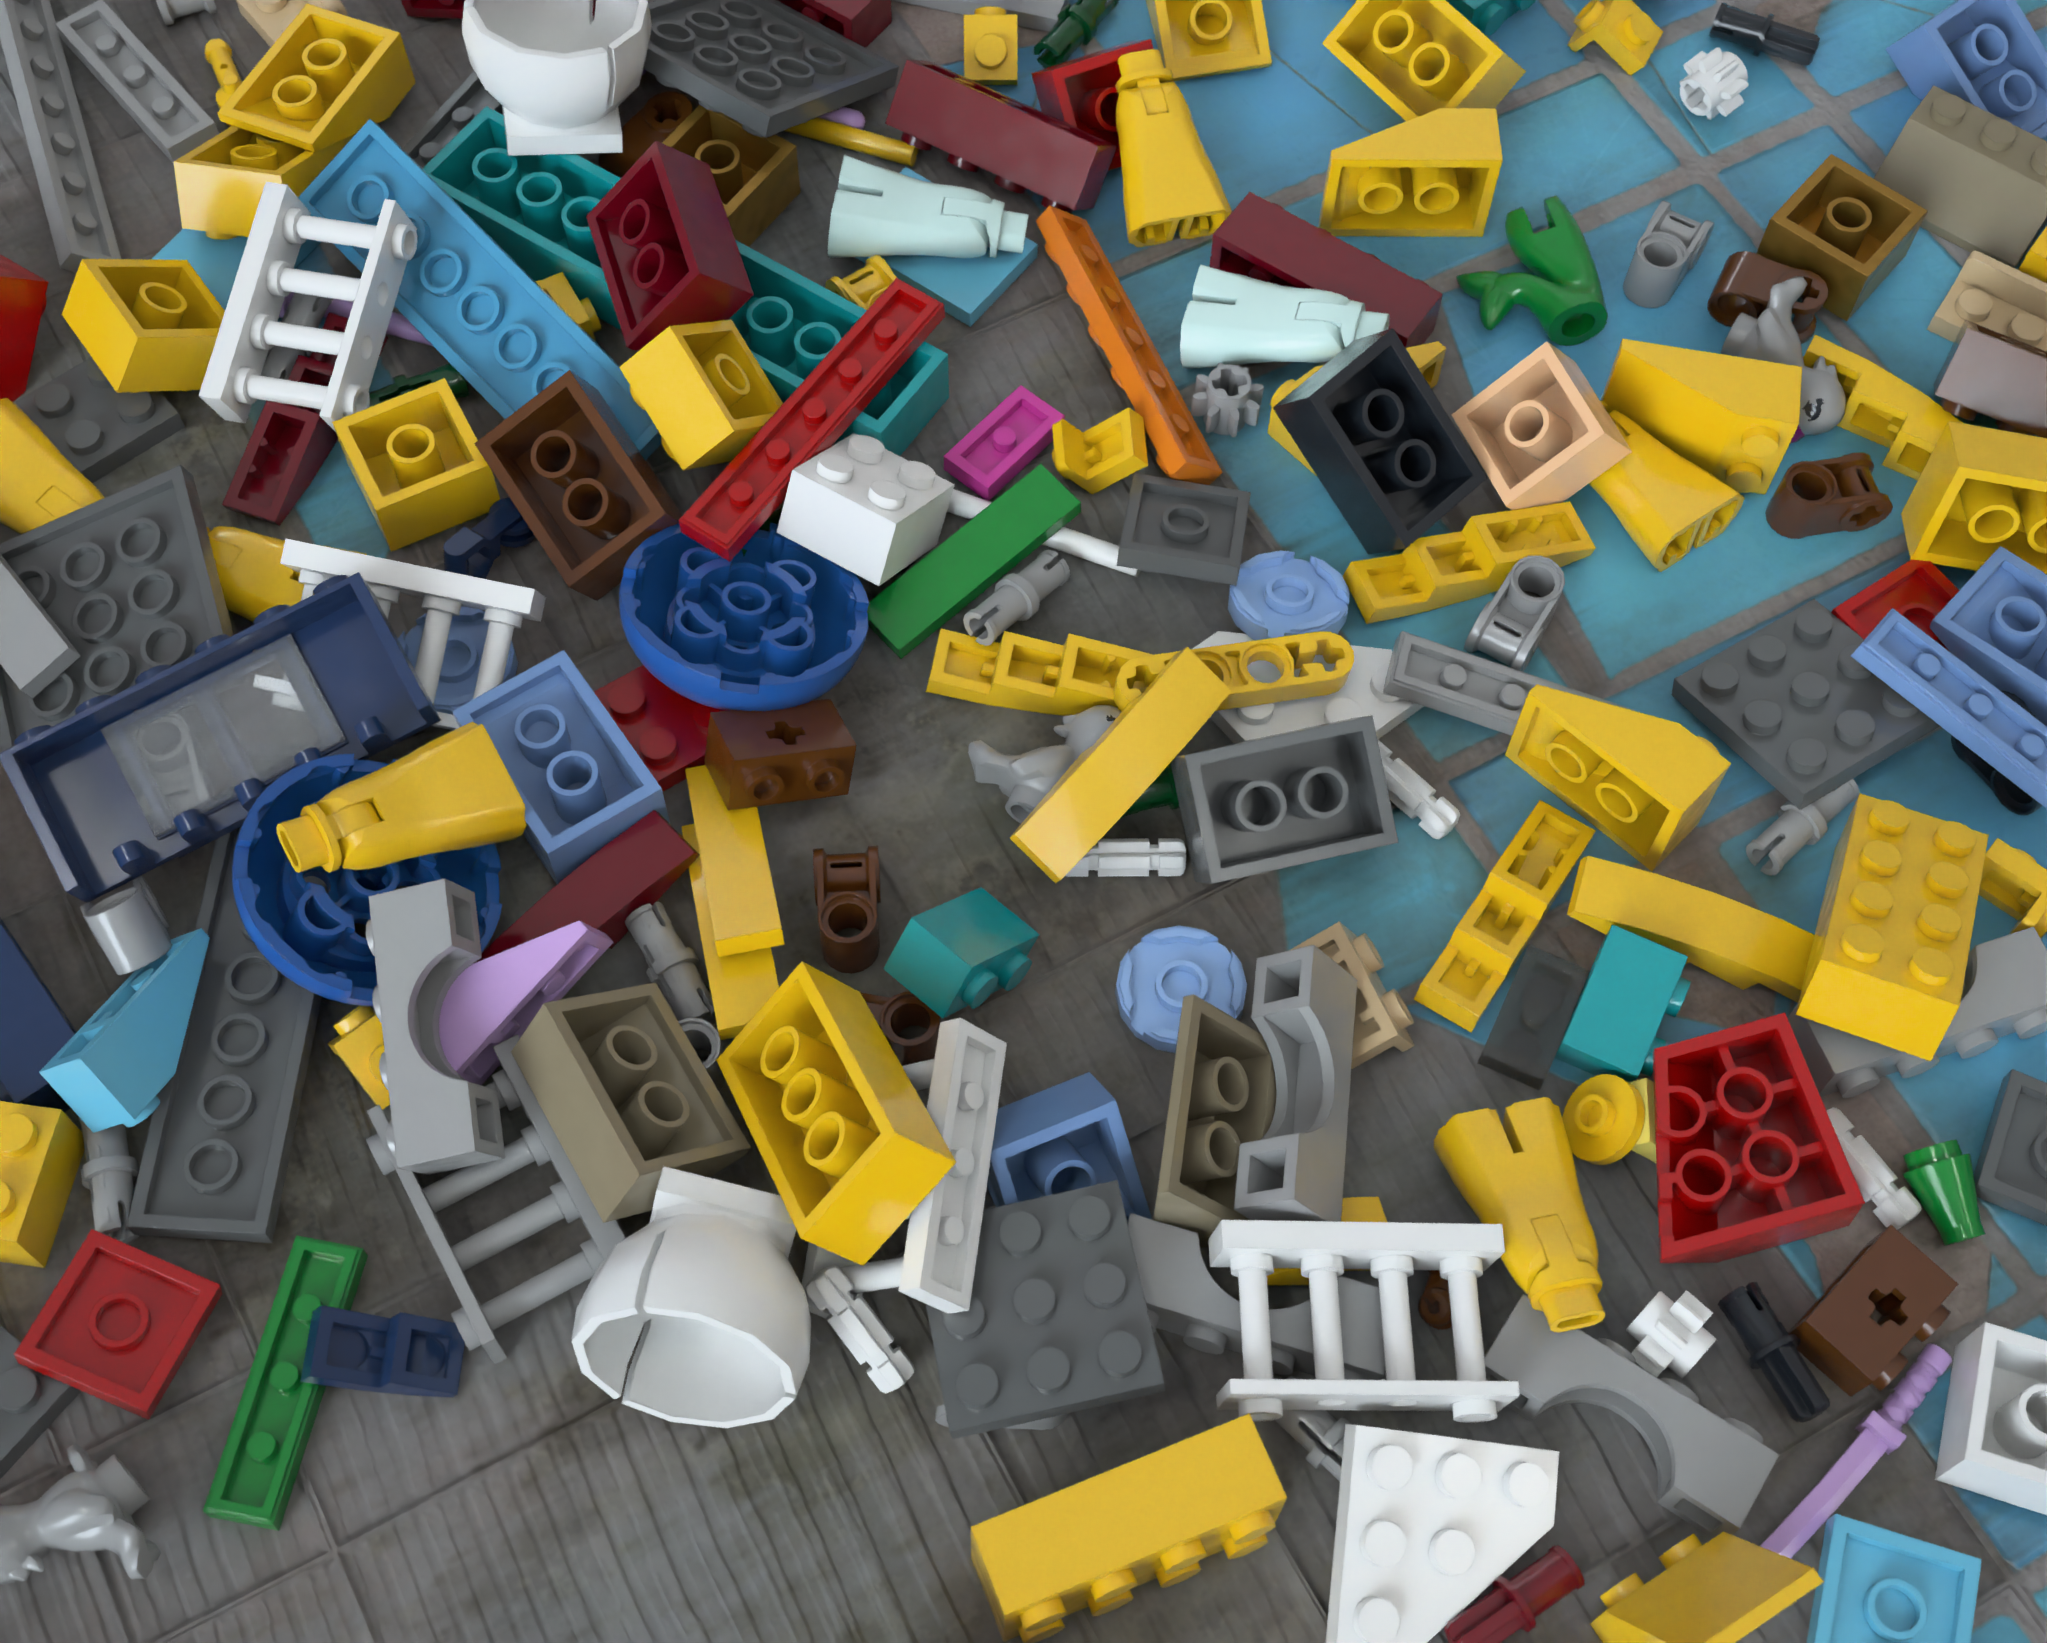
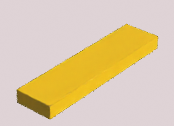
M706 765L686 768L685 773L718 957L785 945L758 808L750 807L727 810Z

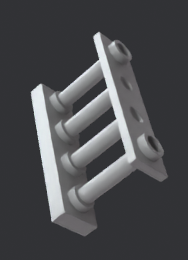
M518 1034L493 1046L503 1069L491 1075L494 1082L484 1086L498 1091L499 1108L507 1106L509 1111L522 1105L531 1122V1125L520 1130L523 1137L504 1146L505 1159L463 1167L423 1188L415 1172L396 1167V1159L391 1154L387 1143L386 1131L389 1120L381 1106L377 1105L367 1110L377 1134L367 1138L366 1142L384 1176L396 1170L463 1306L451 1313L452 1318L469 1351L482 1345L494 1365L507 1358L494 1332L495 1329L592 1278L597 1268L613 1248L626 1239L616 1220L603 1223L515 1061L511 1051L520 1039ZM536 1161L538 1167L551 1161L561 1180L549 1187L552 1194L453 1246L451 1245L436 1212ZM563 1218L566 1219L568 1224L581 1218L591 1239L579 1244L582 1249L581 1252L486 1303L480 1304L464 1272L465 1270Z

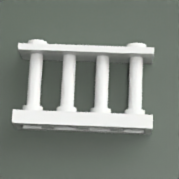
M265 182L199 393V397L224 420L246 423L252 404L259 399L321 409L319 416L335 431L332 422L369 408V389L407 261L413 258L417 248V228L396 200L384 199L378 223L375 226L310 216V211L288 185ZM306 240L368 248L369 252L361 279L294 269L301 244H304ZM290 292L353 302L345 332L277 322L285 297ZM275 345L337 355L329 385L322 386L261 376L268 350L272 349Z
M285 539L280 562L284 566L300 573L298 583L304 584L301 601L312 596L314 588L321 582L338 575L350 577L358 572L373 591L387 619L391 603H398L400 593L423 598L422 608L427 609L415 671L433 705L452 616H459L461 606L485 610L483 620L489 622L473 699L503 683L514 628H521L523 618L541 622L546 597L532 588ZM286 673L284 680L256 675L253 687L274 694L271 705L306 712ZM437 712L441 721L431 725L450 730L459 728L452 714Z
M956 1018L940 1022L934 1059L902 1066L916 1091L930 1088L927 1111L953 1155L956 1164L906 1218L910 1220L904 1257L869 1263L867 1261L862 1266L809 1242L802 1279V1287L806 1294L809 1312L823 1318H827L831 1314L827 1308L821 1312L807 1295L805 1286L815 1274L834 1264L841 1267L853 1283L854 1287L850 1290L853 1296L859 1293L862 1295L863 1292L899 1287L898 1292L943 1312L969 1311L1007 1043L962 1018Z
M1221 1220L1208 1239L1210 1267H1230L1231 1274L1238 1277L1244 1379H1229L1217 1393V1409L1238 1410L1239 1417L1250 1413L1253 1421L1279 1419L1283 1417V1410L1453 1411L1454 1421L1474 1423L1496 1419L1497 1411H1500L1520 1396L1518 1381H1486L1477 1278L1481 1277L1483 1271L1505 1253L1502 1224ZM1274 1268H1301V1275L1309 1278L1315 1379H1273L1267 1276L1274 1272ZM1344 1269H1370L1371 1276L1379 1280L1386 1380H1345L1337 1276L1344 1274ZM1414 1270H1440V1277L1448 1280L1457 1381L1416 1380L1407 1277L1412 1276Z

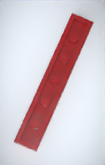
M896 277L678 520L681 533L730 562L785 500L792 470L828 449L837 441L945 318L944 304Z

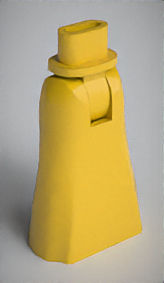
M1157 49L1132 52L1118 58L1121 78L1116 84L1119 95L1116 105V128L1122 164L1123 201L1129 243L1136 247L1163 244L1173 240L1177 227L1180 239L1187 240L1213 235L1232 213L1217 173L1202 145L1187 102L1181 90L1173 81L1172 71L1164 68L1161 53Z
M8 398L0 399V523L19 534H24L105 498L99 489L63 456L45 433L14 402Z
M1601 401L1632 452L1591 481L1589 485L1609 505L1629 536L1654 568L1662 572L1683 559L1690 552L1692 545L1695 548L1702 547L1723 533L1741 509L1744 496L1711 473L1665 446L1623 413L1616 410L1609 412V406L1604 401Z
M217 526L212 530L206 527L228 610L254 623L255 618L269 608L278 605L292 606L301 601L304 584L298 583L300 573L280 563L285 540L236 527ZM335 548V549H339V550H344V551H349V552H354V553H359V554L367 555L366 553H362V552H356V551H351V550H345V549Z
M472 721L424 744L410 754L385 767L334 789L316 804L303 807L301 817L277 824V835L293 869L298 873L318 866H322L327 872L338 870L340 865L343 869L364 870L428 854L474 848L517 839L519 836H522L526 828L525 804L485 727Z
M1549 1097L1515 1102L1511 1106L1505 1107L1503 1124L1499 1119L1496 1109L1484 1108L1453 1115L1438 1130L1433 1148L1453 1183L1481 1224H1502L1505 1253L1500 1258L1516 1284L1528 1294L1532 1308L1544 1312L1550 1330L1553 1332H1564L1589 1327L1601 1322L1605 1317V1312L1597 1295L1603 1285V1281L1597 1271L1599 1260L1597 1241L1581 1195L1572 1150L1559 1106L1553 1104Z

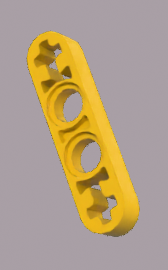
M1325 631L1191 649L1232 691L1216 711L1323 696L1338 692L1345 685L1354 663V651L1349 642L1338 634ZM1180 651L1137 657L1128 660L1121 666L1114 688V702L1117 708L1123 711L1130 702L1142 694L1140 689L1133 688L1134 681H1144V685L1147 688L1175 654ZM1315 655H1323L1324 661L1328 664L1335 663L1333 671H1325L1322 663H1313ZM1258 660L1268 661L1278 668L1281 678L1272 683H1262L1250 675L1247 666ZM1301 668L1299 676L1295 677L1294 669Z

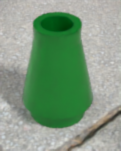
M1957 1139L1934 1144L1903 1155L1908 1172L1902 1175L1939 1231L1944 1246L1986 1234L1980 1220L1970 1154H1962Z

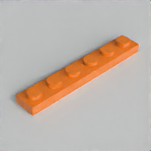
M1049 205L1035 220L1046 240L1045 250L1049 257L1059 265L1068 282L1066 290L1069 296L1081 307L1090 324L1088 326L1090 336L1103 348L1112 365L1110 368L1112 378L1125 390L1135 409L1134 411L1143 417L1144 430L1158 453L1156 461L1159 467L1171 479L1210 485L1223 472L1087 220Z

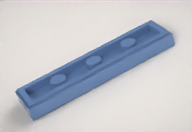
M1892 608L1854 651L1851 657L2047 809V726Z

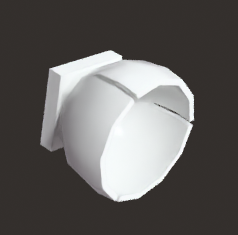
M593 0L464 1L462 35L469 61L484 88L502 104L508 156L622 153V129L618 106L639 86L652 30L647 0H596L594 18Z
M663 1166L655 1194L650 1223L613 1248L597 1268L576 1308L572 1345L581 1372L614 1400L621 1397L627 1365L644 1325L643 1333L628 1371L622 1404L670 1422L720 1428H731L773 1420L797 1396L810 1362L811 1317L806 1294L788 1260L796 1228L781 1196Z

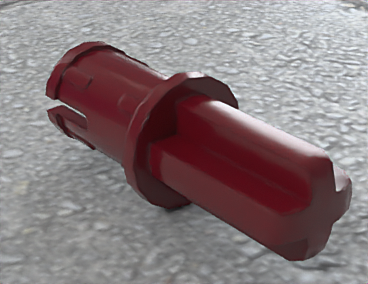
M1554 1545L1548 1550V1553L1511 1579L1507 1580L1500 1576L1494 1580V1590L1447 1623L1444 1631L1448 1643H1500L1520 1628L1526 1632L1531 1631L1536 1627L1535 1618L1572 1591L1578 1590L1585 1585L1579 1567L1561 1546Z

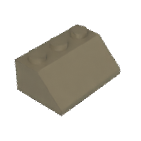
M1936 86L1931 88L1910 116L1873 178L1928 210L1920 227L1969 252L1979 251L2013 268L2017 267L2047 224V141Z
M656 982L546 1002L541 1006L511 1051L603 1223L651 1211L663 1166L711 1177L745 1156L751 1148Z
M1194 994L1183 997L1153 1220L1198 1233L1200 1248L1209 1247L1208 1239L1221 1220H1250L1234 1209L1239 1147L1241 1143L1260 1140L1269 1130L1276 1106V1079L1272 1059L1262 1034Z

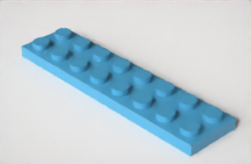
M369 119L298 197L310 211V216L377 226L384 199L396 200L417 228V248L413 258L407 261L394 306L504 419L508 418L563 374L571 370L600 392L645 461L661 445L659 431L648 413L639 407L632 398L629 390L630 384L620 370V366L373 120ZM334 244L362 273L369 249Z

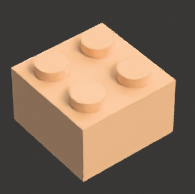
M1548 341L1452 414L1453 419L1505 506L1512 510L1562 503L1632 452L1577 363Z

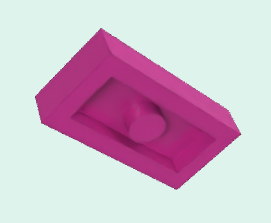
M1020 385L944 455V470L983 499L989 501L1053 441L1052 425L1061 419L1065 420V415Z

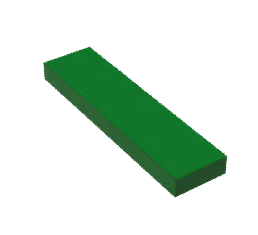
M1042 464L1038 465L869 602L867 611L868 626L902 659L1080 514L1081 502Z
M296 1235L203 1512L209 1517L277 1531L280 1530L326 1388L325 1385L301 1382L312 1312L321 1305L351 1311L368 1258V1254L363 1248Z

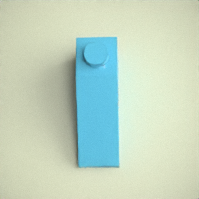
M202 928L171 939L172 947L166 954L134 971L39 1072L93 1133L120 1124H124L127 1128L133 1127L145 1120L159 1106L161 1101L156 1095L176 1073L210 937Z

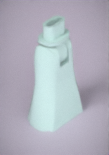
M844 155L839 175L838 190L835 193L831 211L828 256L829 258L871 257L873 255H930L950 258H977L985 255L987 247H990L989 257L993 258L997 257L998 250L1022 254L1029 214L1004 210L1005 202L991 199L986 194L973 189L922 181Z
M1200 264L1193 285V301L1190 300L1181 325V363L1183 368L1192 369L1217 367L1218 363L1223 365H1240L1261 362H1329L1354 340L1388 330L1390 316L1388 313L1365 311L1364 303L1349 300L1347 297L1331 291L1282 286Z

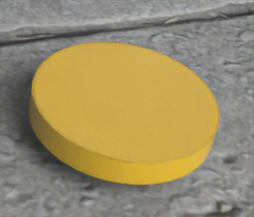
M1602 1074L1589 1078L1576 1088L1567 1101L1562 1116L1572 1153L1591 1164L1607 1165L1620 1160L1632 1150L1640 1138L1645 1122L1644 1102L1635 1086L1618 1076Z

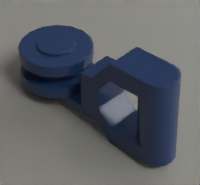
M510 497L494 502L489 509L488 516L472 529L463 527L444 543V571L486 579L494 560L501 555L500 545L516 548L525 546L534 540L535 535Z

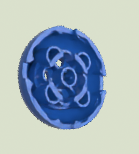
M770 522L769 532L757 530L742 547V549L747 550L745 556H743L740 550L729 562L681 533L678 523L651 535L628 558L624 566L619 589V612L623 630L635 655L655 678L673 691L694 702L719 710H779L802 705L821 697L841 682L854 667L862 652L868 633L867 611L869 601L861 581L851 571L778 534V524Z
M338 754L306 762L277 778L263 791L248 812L237 837L233 853L232 885L235 903L249 937L262 955L280 973L304 989L324 998L345 1004L373 1006V990L378 985L375 956L371 953L366 938L355 933L354 925L356 923L366 925L368 920L371 919L368 896L393 891L400 886L410 887L444 878L475 893L482 952L489 943L501 914L502 904L499 903L498 873L502 867L495 844H489L468 849L428 854L372 869L350 870L343 869L340 865L339 869L333 872L325 871L322 866L300 873L296 872L279 841L277 824L301 817L303 807L316 804L334 789L389 765L371 760L354 759V754ZM308 876L320 878L327 885L328 892L325 891L322 885L311 882L306 883L304 878Z

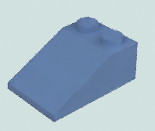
M1956 0L1886 48L1887 53L1912 93L1921 101L1931 88L1936 86L2001 119L2009 121L2013 125L2041 139L2047 136V50L2016 0Z
M2000 546L1937 614L1929 628L1953 655L1997 689L2015 694L2023 700L2038 720L2047 726V574Z
M564 650L452 711L459 727L472 721L485 727L525 804L526 828L523 834L556 884L561 882L598 850L653 810L659 812L670 824L661 786Z

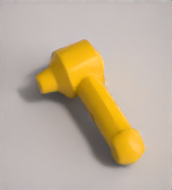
M217 38L208 41L204 51L205 59L212 65L220 85L215 95L220 110L243 80H241L233 62L232 49L224 40Z

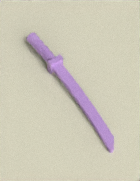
M1931 1343L1925 1346L1917 1357V1362L1911 1365L1905 1373L1907 1374L1905 1378L1902 1377L1894 1388V1393H1890L1882 1404V1409L1877 1412L1871 1411L1860 1421L1855 1428L1860 1434L1816 1486L1760 1545L1761 1547L1791 1559L1843 1503L1885 1452L1890 1454L1902 1444L1907 1437L1900 1432L1903 1429V1424L1909 1421L1914 1414V1409L1920 1406L1926 1398L1925 1394L1931 1391L1938 1381L1937 1378L1942 1376L1952 1362V1358L1944 1349Z

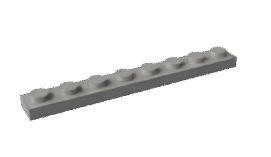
M0 0V41L60 268L77 273L81 259H121L60 36L55 26L56 22L50 0Z

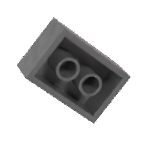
M1373 715L1350 718L1177 755L1171 762L1195 882L1214 884L1399 843Z

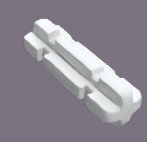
M1378 740L1390 800L1411 819L1418 816L1421 819L1418 825L1432 838L1440 840L1445 837L1458 823L1460 817L1459 810L1444 797H1440L1437 800L1433 796L1436 790L1400 758L1394 761L1389 758L1393 752Z
M1149 838L1100 839L1098 845H1094L1066 876L1088 877V870H1097L1098 877L1149 876V870H1158V876H1181L1186 868L1185 843L1179 838H1158V844L1150 845Z
M1835 1107L1826 1110L1864 1202L1867 1203L1872 1200L1876 1204L1877 1208L1873 1212L1886 1228L1892 1225L1898 1230L1908 1224L1922 1210L1920 1203L1905 1186L1901 1189L1897 1188L1893 1182L1898 1177L1862 1135L1856 1138L1852 1135L1850 1130L1854 1126L1841 1110Z
M834 1264L822 1269L806 1284L805 1290L807 1295L820 1312L825 1308L828 1309L831 1314L827 1316L826 1320L859 1364L862 1365L864 1362H868L871 1367L866 1370V1373L877 1388L885 1394L897 1390L913 1375L915 1371L914 1364L900 1346L893 1350L890 1346V1343L894 1340L893 1336L860 1293L856 1296L851 1294L850 1290L853 1289L854 1285L841 1267Z

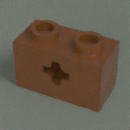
M831 699L810 701L802 705L779 710H728L710 713L704 763L727 810L848 795L857 745Z
M1890 1225L1865 1245L1791 1328L1788 1334H1796L1801 1343L1796 1349L1850 1397L1870 1384L1881 1391L1907 1365L1909 1360L1900 1351L1911 1338L1915 1336L1919 1341L1924 1342L1950 1315L1951 1312L1942 1303L1956 1288L1958 1283L1896 1228ZM1875 1309L1882 1315L1877 1323L1870 1318Z

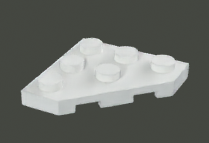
M1217 631L1192 649L1254 641V639L1243 633ZM1350 645L1354 651V663L1345 685L1338 692L1323 696L1215 711L1210 718L1233 743L1350 718L1373 715L1377 739H1379L1424 706L1383 692L1393 652L1391 649ZM1315 655L1313 663H1322L1325 671H1333L1335 663H1326L1323 655ZM1258 660L1247 666L1250 675L1262 683H1272L1281 678L1278 668L1268 661ZM1301 668L1294 669L1295 677L1299 676Z
M1345 1424L1325 1643H1427L1449 1621L1456 1617L1554 1526L1559 1451Z

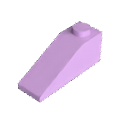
M576 921L469 966L457 977L448 990L439 1017L441 1046L452 1068L467 1081L482 1085L500 1065L493 1046L517 1034L520 1038L541 1006L546 1002L561 1000L613 944V941L606 933L586 923Z

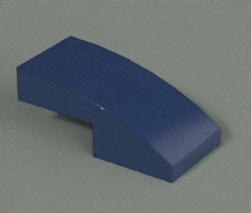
M321 1305L312 1312L301 1382L379 1393L454 1397L458 1395L465 1342L454 1322L402 1312L392 1318Z

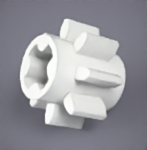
M1716 47L1708 54L1701 51L1683 65L1689 75L1679 82L1680 96L1684 105L1692 113L1699 116L1706 115L1707 119L1711 120L1719 113L1726 117L1744 103L1739 93L1749 86L1747 82L1748 73L1742 60L1735 54L1721 52V49Z
M1687 1290L1675 1303L1662 1291H1659L1626 1329L1628 1333L1640 1342L1631 1353L1636 1363L1655 1377H1658L1666 1367H1669L1682 1379L1717 1340L1702 1327L1713 1312Z

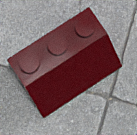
M655 141L586 216L624 341L629 349L641 350L669 326L729 320L754 295L710 165Z

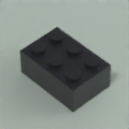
M1393 328L1354 340L1273 407L1368 555L1407 548L1487 479V476Z

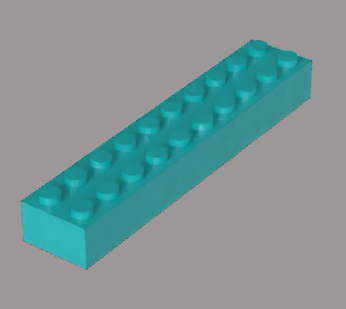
M485 106L422 169L534 281L543 280L563 272L578 299L588 298L598 318L621 330L586 218L589 212L621 178L577 154L508 156L504 117L499 112ZM735 240L754 295L729 320H732L784 403L867 310ZM924 341L834 444L855 433L857 435L873 437L879 440L885 449L901 456L949 398L948 354Z

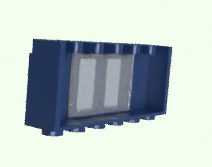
M359 572L350 577L338 575L321 582L314 588L312 596L292 606L278 605L265 610L255 618V625L233 636L223 634L212 637L195 649V655L173 666L164 664L146 670L135 679L136 685L114 696L100 695L91 698L75 709L76 715L54 726L43 725L25 731L15 739V746L0 753V761L67 893L86 903L91 902L176 857L181 858L241 827L251 807L263 791L277 778L299 765L318 758L338 754H354V759L366 760L441 721L376 596Z

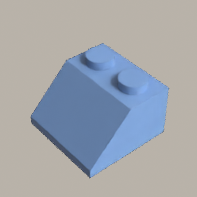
M1090 1072L998 1108L987 1188L996 1207L1118 1180L1127 1223L1130 1213L1152 1219L1116 1099Z

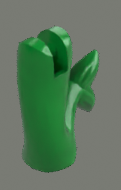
M1555 195L1543 200L1549 229L1534 234L1523 207L1506 214L1505 232L1509 246L1514 255L1535 275L1522 272L1501 274L1494 271H1478L1458 275L1456 279L1466 294L1480 300V320L1487 330H1493L1514 305H1520L1528 308L1536 316L1551 341L1558 345L1571 346L1587 341L1601 332L1606 326L1608 312L1597 269L1588 244L1573 215L1562 200Z

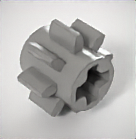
M1218 363V366L1211 371L1209 376L1203 374L1196 376L1195 392L1192 395L1191 415L1203 416L1206 425L1205 432L1236 437L1237 432L1244 427L1245 423L1251 426L1258 424L1264 387L1262 384H1251V378L1248 374L1249 368Z

